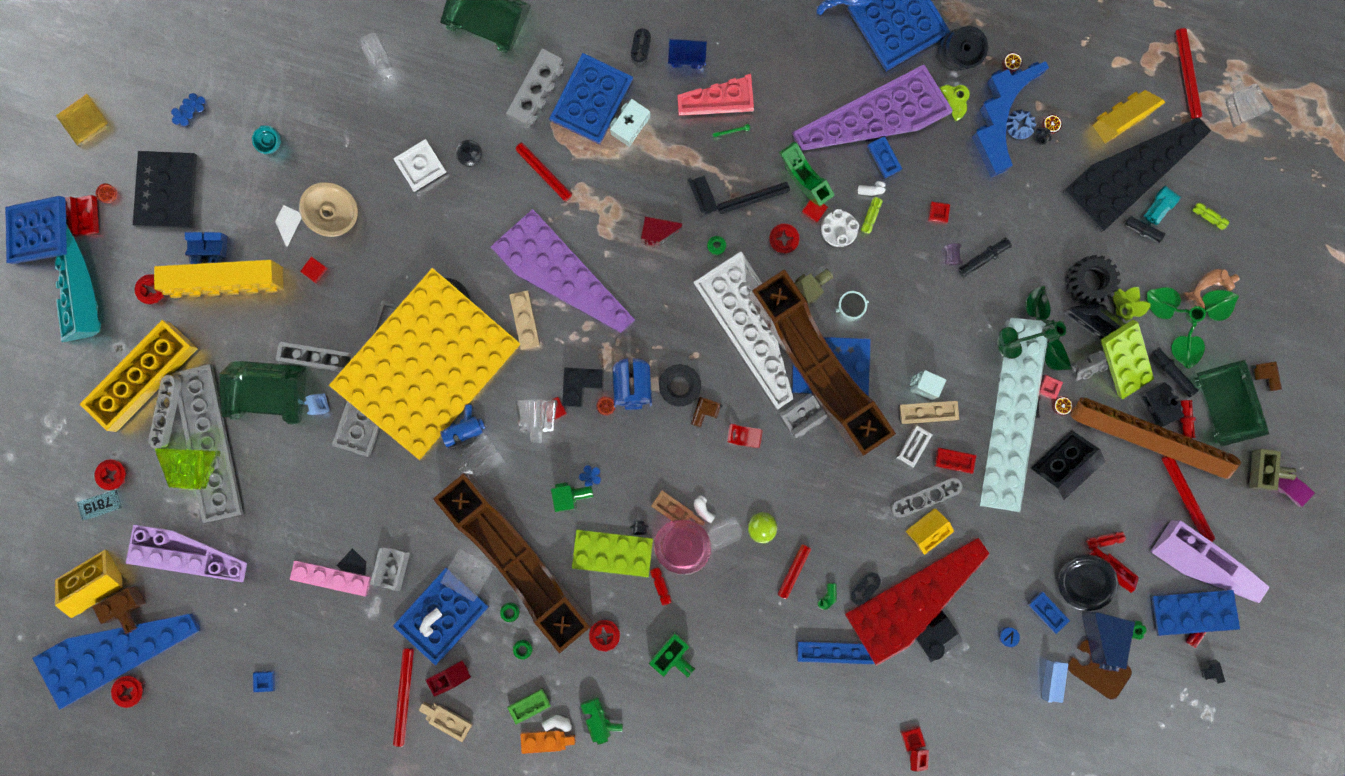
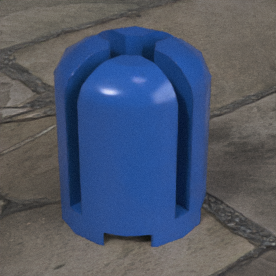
M628 358L616 362L612 368L614 407L616 408V405L625 406V410L642 409V405L648 403L652 406L649 364L642 359L633 358L635 395H631Z

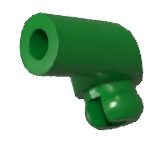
M827 583V594L818 601V607L823 610L829 609L837 601L836 583Z

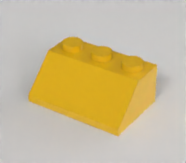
M1147 90L1139 94L1136 91L1127 97L1128 101L1124 104L1121 101L1113 106V111L1109 114L1105 111L1096 118L1098 121L1092 126L1106 144L1153 113L1165 101Z
M106 549L55 579V606L70 618L83 613L89 607L101 602L104 598L122 588L121 573Z

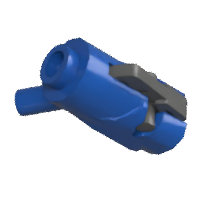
M465 405L464 418L461 419L460 423L456 425L453 423L451 426L440 431L445 446L452 450L474 443L475 437L483 434V429L486 427L482 418L472 417V405Z

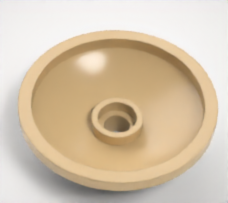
M323 182L310 186L304 191L299 202V212L303 222L312 231L323 236L335 237L343 235L354 226L357 220L358 209L354 198L346 189L333 183ZM323 213H327L329 217H325Z

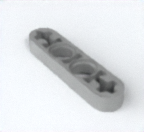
M166 375L160 383L149 434V444L153 448H165L170 440L181 389V379L176 375ZM166 398H168L170 401L168 407H166L164 404ZM162 416H164L166 420L164 426H162L160 422Z
M950 478L896 500L891 505V513L895 517L902 518L956 496L962 491V483L956 478ZM951 481L953 484H957L955 492L953 490L944 492L943 488L951 486ZM932 489L940 491V497L936 500L930 496ZM915 496H920L923 500L920 507L913 505L912 501ZM908 499V504L912 510L910 511L909 507L902 510V514L896 512L897 504L904 506L907 504L905 500Z

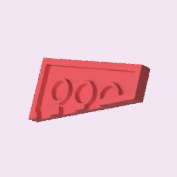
M751 74L737 80L736 78L730 79L723 84H713L706 89L700 88L677 95L679 116L754 111Z

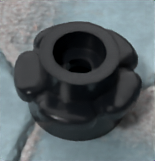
M1039 127L1036 129L1033 138L1038 144L1045 145L1048 141L1052 140L1051 131L1046 127Z
M635 521L630 526L632 535L647 534V528H649L644 521Z

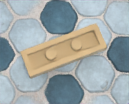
M529 291L509 294L521 350L540 347Z
M958 401L899 405L900 424L959 420Z

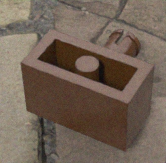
M135 586L127 587L94 605L92 608L100 624L110 623L118 619L124 633L128 634L137 629L130 615L131 611L146 604L138 587Z

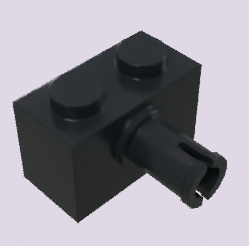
M1166 382L1158 383L1139 393L1155 425L1161 427L1184 416L1181 401L1176 400L1179 397L1173 395V389Z

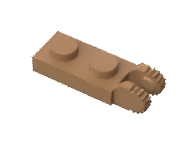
M664 491L660 492L651 507L681 528L684 527L694 535H697L698 531L686 524L689 518L694 519L699 525L703 526L705 524L703 520L693 514L694 512Z

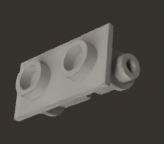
M1100 350L1088 357L1091 361L1090 363L1086 358L1073 363L1071 370L1073 373L1077 372L1076 381L1082 378L1083 380L1088 379L1093 373L1103 372L1109 368L1104 351Z

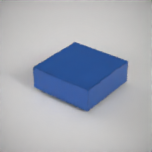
M275 671L253 672V692L275 691Z

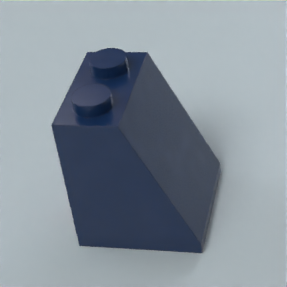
M1083 612L1082 618L1092 662L1099 664V668L1118 672L1119 669H1126L1135 622L1098 612Z

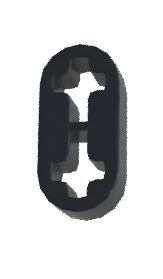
M644 28L638 29L633 38L631 60L637 66L644 65L649 54L651 34ZM642 34H644L646 38L643 41V45L640 44V38H638L641 37ZM640 49L642 50L643 57L637 60L635 55H638Z
M874 572L866 573L850 591L852 602L858 605L867 602L881 584L879 575ZM875 576L876 578H875L874 581L876 582V584H875V585L870 584V585L866 588L865 586H866V585L868 584V582H869V581L867 580V578H868V577L873 578V577ZM864 588L865 591L862 593L863 599L855 600L856 595L854 593L856 591L861 592Z

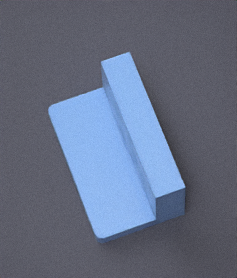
M1047 660L1041 699L1051 703L1052 701L1063 703L1068 670L1067 663Z

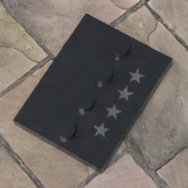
M138 151L133 226L192 229L197 154Z

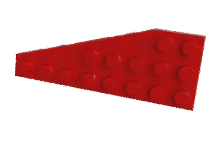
M979 538L845 614L876 666L910 647L915 639L926 629L928 624L955 596V593L962 588L969 577L989 557L990 553Z

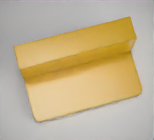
M936 508L906 530L908 536L916 543L924 555L954 532L950 522Z

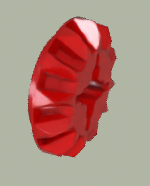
M786 223L775 226L769 236L771 247L777 253L783 254L793 252L800 240L796 228ZM783 231L785 236L790 239L786 241L785 246L781 240H776L782 237Z
M154 274L140 277L134 289L137 299L149 305L159 303L164 298L162 292L155 290L156 293H149V290L145 287H152L154 285L153 289L155 290Z
M112 459L101 462L94 473L97 485L104 490L118 489L125 483L124 480L127 475L124 469L125 466L120 461ZM109 470L111 472L117 471L113 475L114 480L112 478L105 479L109 475Z
M600 620L594 623L589 631L590 643L599 651L606 652L614 649L620 640V631L617 625L610 620ZM602 627H604L606 633H613V635L607 637V644H605L603 638H596V636L602 634Z
M131 676L117 679L111 689V697L115 704L123 708L137 705L142 699L144 691L141 686L142 682H139L136 677ZM133 687L132 691L130 692L131 696L129 694L122 696V694H124V692L126 691V688Z

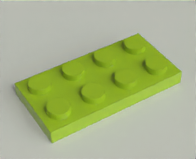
M1133 319L1101 339L1117 395L1121 399L1126 398L1154 380L1137 321Z
M576 530L572 569L649 577L653 538Z

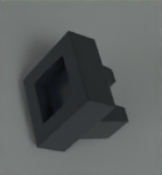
M1216 659L1208 661L1209 667L1200 669L1201 675L1205 680L1213 679L1218 684L1226 682L1221 664Z

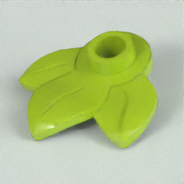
M950 85L941 86L939 89L953 110L952 116L954 120H960L967 111L966 102L970 96L968 88L964 85H957L955 87ZM958 91H962L964 93V96L962 98L957 97L956 94Z
M1139 287L1130 288L1125 292L1119 288L1118 291L1114 292L1115 314L1122 317L1125 321L1132 319L1133 316H1143L1150 308V303L1140 301ZM1122 309L1127 311L1126 315L1122 314Z

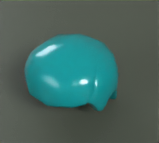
M261 125L252 135V144L259 153L272 154L281 145V135L274 127Z

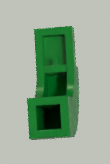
M796 142L791 143L779 152L786 165L787 172L799 189L813 203L821 206L835 196L827 180L820 177L809 165Z

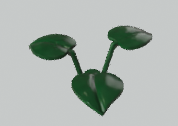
M1045 286L1038 287L1028 294L1025 308L1030 317H1036V320L1047 323L1043 327L1042 332L1018 339V333L1014 328L1005 327L998 334V350L1003 357L1015 359L1022 353L1020 342L1044 336L1051 339L1047 342L1048 347L1045 353L1047 366L1052 370H1071L1069 357L1064 345L1059 340L1060 337L1066 334V326L1062 321L1046 320L1051 313L1050 303L1046 295Z

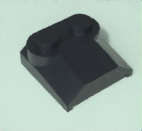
M941 611L915 641L928 661L932 663L935 660L941 659L946 652L959 644L962 639L949 618Z

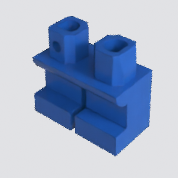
M185 232V240L187 241L185 255L189 257L190 264H203V259H208V263H221L222 259H226L227 235L221 232Z

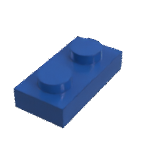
M885 136L867 145L884 179L902 170Z
M1040 592L1027 604L1054 634H1057L1070 622L1044 592Z

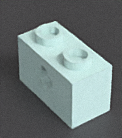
M633 99L623 105L620 111L621 115L618 119L614 118L610 124L611 135L628 147L631 146L651 117L650 111Z
M924 370L917 373V375H913L909 384L912 386L910 391L926 399L933 400L939 398L946 379Z

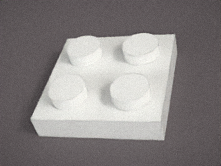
M426 139L393 158L414 192L446 173Z

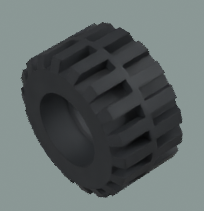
M1092 255L1074 263L1069 269L1070 272L1066 275V278H1069V280L1065 281L1066 285H1069L1068 293L1072 292L1073 294L1071 297L1073 299L1077 298V302L1080 304L1085 302V305L1102 303L1115 295L1114 292L1119 289L1116 285L1120 284L1121 279H1117L1120 276V272H1116L1115 268L1117 266L1116 264H1111L1112 260H1104L1105 256L1102 255L1099 257ZM1087 270L1093 271L1099 276L1101 281L1099 290H1093L1086 284L1085 274Z

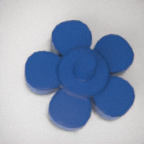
M195 93L189 94V99H183L182 103L186 107L187 112L192 114L195 112V109L197 112L204 110L205 99L202 96L197 98Z
M180 105L179 110L173 108L171 114L175 116L172 118V122L175 125L181 123L182 126H187L189 124L188 119L193 118V113H188L184 105Z
M587 465L583 468L585 473H580L579 479L585 481L586 487L593 485V483L599 484L601 482V478L597 476L600 474V470L597 467L592 470L591 466Z

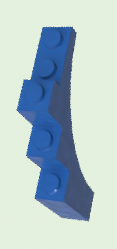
M1046 61L1040 64L1035 62L1028 66V69L1024 71L1019 69L1012 74L1009 69L1003 72L998 70L991 74V78L987 82L993 97L984 101V105L980 109L986 125L976 129L972 139L990 177L1001 174L1013 166L1006 142V125L1010 108L1021 89L1049 69Z

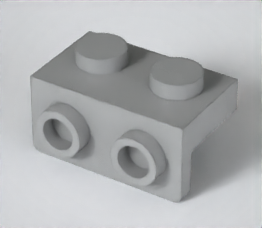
M811 393L779 414L790 433L796 438L805 435L809 429L821 424L828 417Z
M380 547L370 584L400 591L410 553L394 548Z

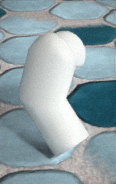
M877 181L875 186L859 185L858 194L868 196L883 194L886 190V184L883 181Z
M698 496L694 501L696 515L712 523L716 515L707 511L705 504L707 499L704 496Z
M437 608L425 616L419 630L425 637L433 633V629L430 627L431 624L442 616Z
M555 715L542 723L546 732L554 727L560 728L564 732H568L572 728L570 720L561 715Z

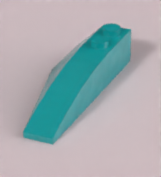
M68 226L66 229L67 255L57 256L55 261V270L59 271L58 281H55L56 289H60V299H56L61 342L93 337L101 329V322L97 316L98 303L95 301L90 275Z

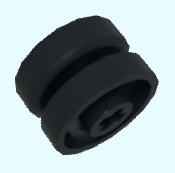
M965 26L951 30L945 34L940 42V58L944 65L951 70L960 71L975 68L987 56L988 40L984 32L977 27Z

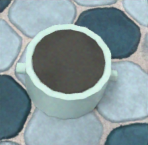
M848 291L838 300L835 312H838L839 316L844 320L855 321L866 312L869 301L860 292Z

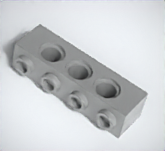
M543 48L541 49L506 112L509 120L527 129L530 124L533 125L535 123L539 108L542 109L546 103L545 97L548 92L551 93L555 87L554 81L564 71L562 58ZM543 71H550V74L546 77L541 75ZM534 87L541 88L538 93L532 92V89ZM526 103L532 104V107L529 109L523 108Z
M279 341L276 361L341 372L356 354Z

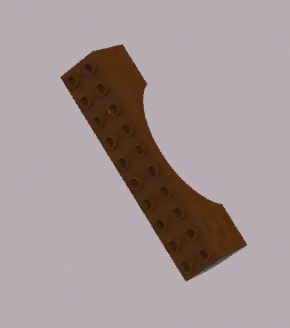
M782 270L753 289L749 296L750 301L855 457L866 455L896 435L874 400L860 389L840 364L819 331L807 301L786 270Z
M463 473L433 498L454 526L468 537L503 575L527 608L535 625L559 654L591 628L593 624L591 619L471 474Z

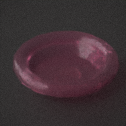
M674 520L666 523L658 531L654 541L655 554L658 561L667 570L676 574H692L699 571L707 564L711 555V541L707 532L699 524L689 520Z

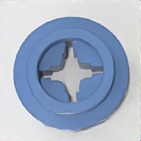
M1020 109L1014 110L1008 116L1006 129L1012 137L1026 139L1035 132L1037 124L1035 123V117L1030 114V111ZM1025 119V126L1018 130L1019 123L1017 121Z

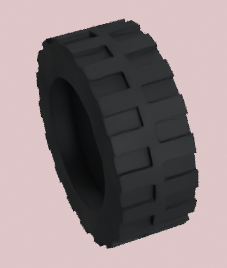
M672 365L661 375L659 381L660 394L668 404L675 407H685L692 404L701 391V380L698 373L688 365ZM683 376L689 381L690 387L687 393L677 395L671 390V381L675 377Z

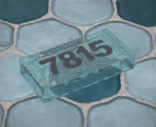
M117 490L77 502L82 521L122 509Z

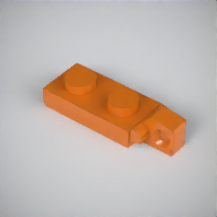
M560 730L522 732L520 734L522 754L566 750V746L575 745L576 743L575 735H565V732Z

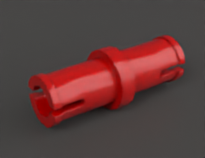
M1180 400L1184 414L1179 419L1182 422L1183 435L1189 438H1196L1194 429L1196 417H1193V400Z

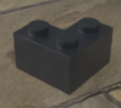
M564 367L562 406L564 408L583 409L584 390L603 391L604 370Z

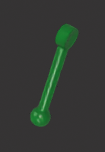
M744 124L742 127L712 133V136L718 137L742 130L749 131L750 125Z

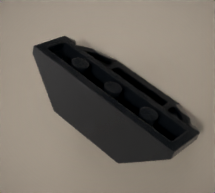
M1099 303L1074 306L1063 312L1100 340L1126 324L1122 317L1112 314L1106 305Z

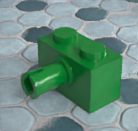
M568 482L555 484V488L551 489L555 512L577 508V500L594 497L592 485L574 489L573 485L568 486Z
M675 631L649 660V665L663 677L674 666L686 678L695 670V667L682 658L689 648V644Z

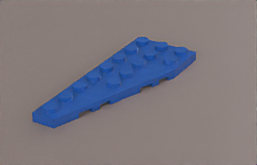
M192 613L136 624L137 629L128 634H125L121 627L67 638L32 659L60 710L201 631Z

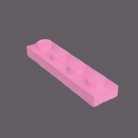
M295 560L290 580L367 596L371 577Z

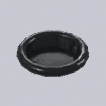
M1089 554L1075 556L1067 561L1059 571L1057 581L1059 592L1064 600L1074 608L1084 611L1100 610L1110 604L1117 594L1119 585L1116 571L1110 563L1099 556Z

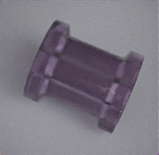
M960 243L944 246L947 253L946 265L953 266L963 263V260L960 258V248L962 247Z

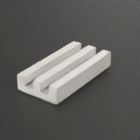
M915 425L896 458L913 468L933 434ZM917 430L920 431L906 457H903ZM923 434H925L926 437L924 441L922 442L913 460L910 461L909 459L912 453L914 452Z

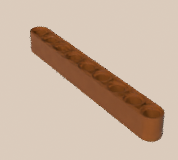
M1081 397L1070 413L1071 417L1079 423L1225 479H1230L1241 465L1240 459L1231 453L1085 397Z

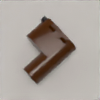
M1277 361L1251 366L1255 380L1267 379L1270 391L1282 390Z
M699 397L690 424L701 428L705 415L717 419L723 405Z

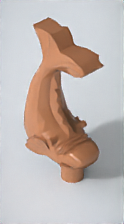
M1215 269L1203 276L1193 292H1184L1182 294L1186 300L1193 301L1195 306H1200L1204 309L1205 305L1200 296L1201 290L1209 286L1219 285L1228 291H1232L1235 288L1234 283L1239 281L1240 278L1237 274L1229 276L1225 269Z

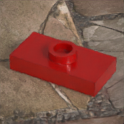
M938 447L934 466L973 474L977 455Z

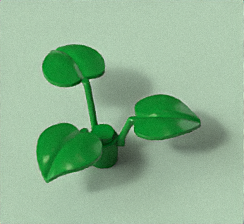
M1163 287L1147 292V302L1150 303L1149 309L1156 317L1170 319L1175 311L1177 313H1185L1187 321L1192 323L1188 336L1177 337L1171 345L1172 355L1187 369L1194 367L1201 360L1205 351L1203 339L1199 336L1191 337L1197 323L1205 318L1206 312L1208 317L1214 321L1226 320L1233 313L1239 298L1238 294L1230 291L1214 290L1202 297L1205 309L1195 306L1188 310L1177 309L1181 304V297L1172 288Z

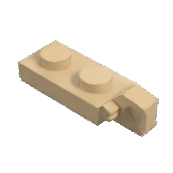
M423 702L418 710L427 715L425 719L429 721V724L460 742L464 741L473 723L440 704L434 703L432 706Z

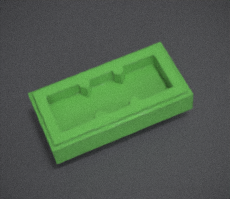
M543 688L509 705L507 708L517 725L551 707V704Z

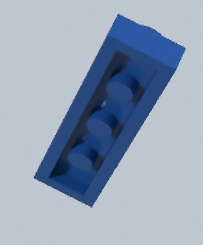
M798 641V662L874 664L862 643Z

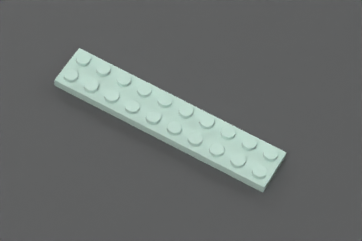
M1010 318L1009 327L1017 331L1018 339L1041 333L1047 323H1043L1040 320ZM1044 336L1020 342L1022 353L1019 357L1015 359L1004 357L980 506L1020 512L1048 341V338Z

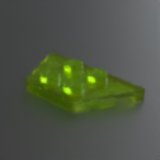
M155 448V453L169 488L206 489L209 476L215 468L212 466L214 460L221 454V451Z

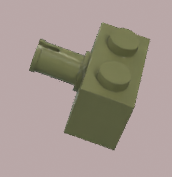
M826 268L815 277L811 273L807 276L803 274L795 280L794 284L809 306L822 296L824 291L821 286L833 279V275Z
M1252 450L1249 488L1266 491L1278 490L1279 478L1295 480L1296 475L1288 473H1297L1296 468L1280 466L1281 451Z

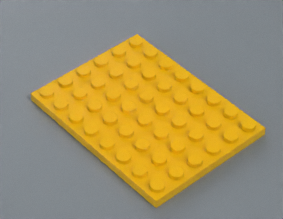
M431 268L329 386L420 460L441 436L440 431L452 424L464 410L465 405L472 401L519 347L520 343L436 270Z

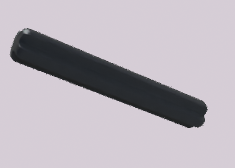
M783 182L719 203L717 206L720 214L788 193L790 191L788 182Z

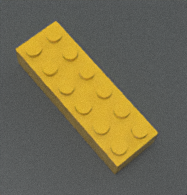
M273 260L154 266L155 290L162 292V295H170V298H182V295L189 294V297H200L204 293H208L209 296H219L222 292H227L228 295H238L240 291H246L248 294H257L258 290L275 293L277 289H284L283 266Z
M161 320L79 405L106 431L117 432L159 389L162 378L176 372L198 348L172 323Z

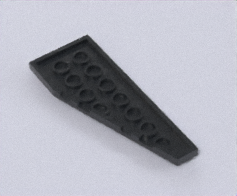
M1200 118L1191 120L1091 165L1063 193L1103 232L1204 139L1211 130Z

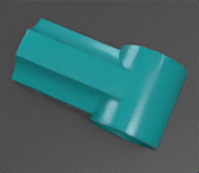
M1165 185L1154 197L1155 201L1143 215L1145 220L1150 224L1158 225L1167 212L1179 202L1181 196Z

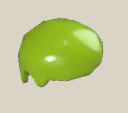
M765 512L753 515L748 525L750 537L757 543L764 544L772 541L777 533L775 518Z

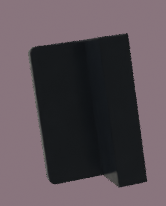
M705 175L693 180L691 177L688 178L687 186L700 218L718 212V207Z

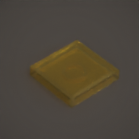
M88 94L56 115L79 147L111 126Z

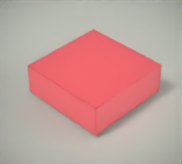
M1045 374L1041 380L1039 394L1056 400L1063 382Z

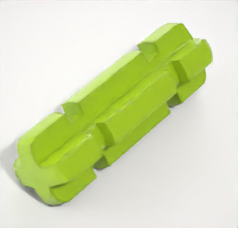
M877 197L872 199L871 206L864 219L865 223L861 227L862 232L870 234L872 231V225L875 223L879 212L878 208L881 207L883 202L882 199Z
M1198 202L1194 206L1193 212L1198 215L1201 214V217L1213 225L1217 224L1216 226L1221 230L1229 225L1228 219L1221 218L1220 214L1209 207L1205 208L1206 205Z

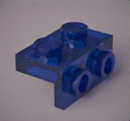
M669 39L668 64H672V67L683 68V65H690L692 69H701L702 66L706 65L707 41Z

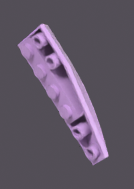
M1171 520L1150 551L1186 576L1223 590H1234V594L1260 603L1270 588L1244 565L1181 520Z
M133 525L126 564L244 582L247 562L172 530Z

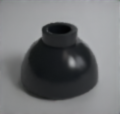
M464 140L456 147V158L462 165L472 166L480 161L482 150L475 141Z

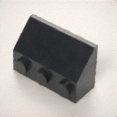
M1071 430L1031 470L1050 491L1062 500H1065L1106 461L1098 447Z

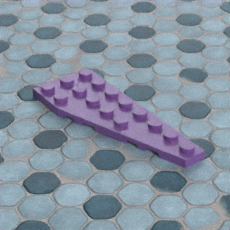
M922 65L792 132V137L801 151L918 131L951 114L953 110L926 66Z
M533 209L491 246L495 253L518 277L581 310L612 329L622 333L635 321Z

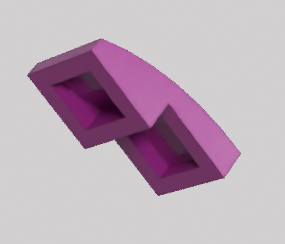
M1297 477L1295 480L1279 478L1278 491L1285 493L1298 507H1303L1315 494L1312 489Z

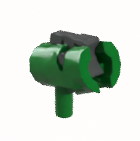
M598 697L581 703L579 710L583 731L590 734L593 743L597 742V745L609 741L608 737L611 736L610 731H623V724L610 723L605 718L604 713L606 712Z

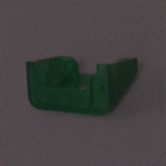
M446 0L440 23L446 25L445 28L456 32L457 29H463L495 42L494 45L497 46V50L507 53L512 51L531 5L521 0Z
M1246 359L1197 372V377H1194L1197 388H1202L1215 426V432H1212L1215 443H1219L1220 447L1270 434Z
M234 361L229 363L219 373L222 417L237 420L247 412L282 415V420L287 424L299 423L303 415L307 368L299 365Z

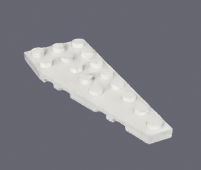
M739 252L694 281L693 284L778 410L792 401L793 395L778 341L749 299L751 291L761 285L762 282L743 253Z

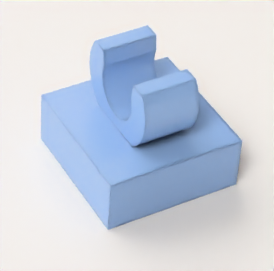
M325 393L306 397L304 404L308 405V415L330 412Z

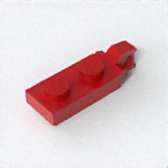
M1097 547L1089 552V555L1099 556L1110 563L1116 571L1121 587L1130 593L1136 590L1139 577L1110 553H1103Z

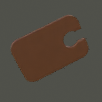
M1083 640L1077 649L1088 653L1090 662L1087 665H1081L1077 659L1071 657L1068 662V671L1106 698L1116 699L1132 675L1131 668L1127 665L1126 669H1119L1118 672L1099 668V664L1092 662L1088 640Z

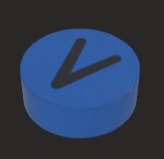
M1005 627L999 633V640L1004 646L1014 647L1019 643L1020 635L1016 629Z

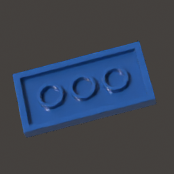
M1234 590L1151 597L1157 636L1240 630Z

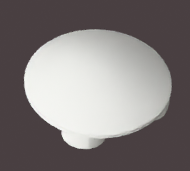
M836 209L827 214L821 223L823 238L835 247L850 245L858 235L859 223L853 215L841 209Z

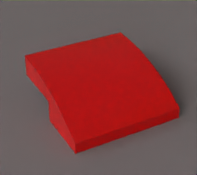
M97 196L65 197L66 225L72 235L98 234Z

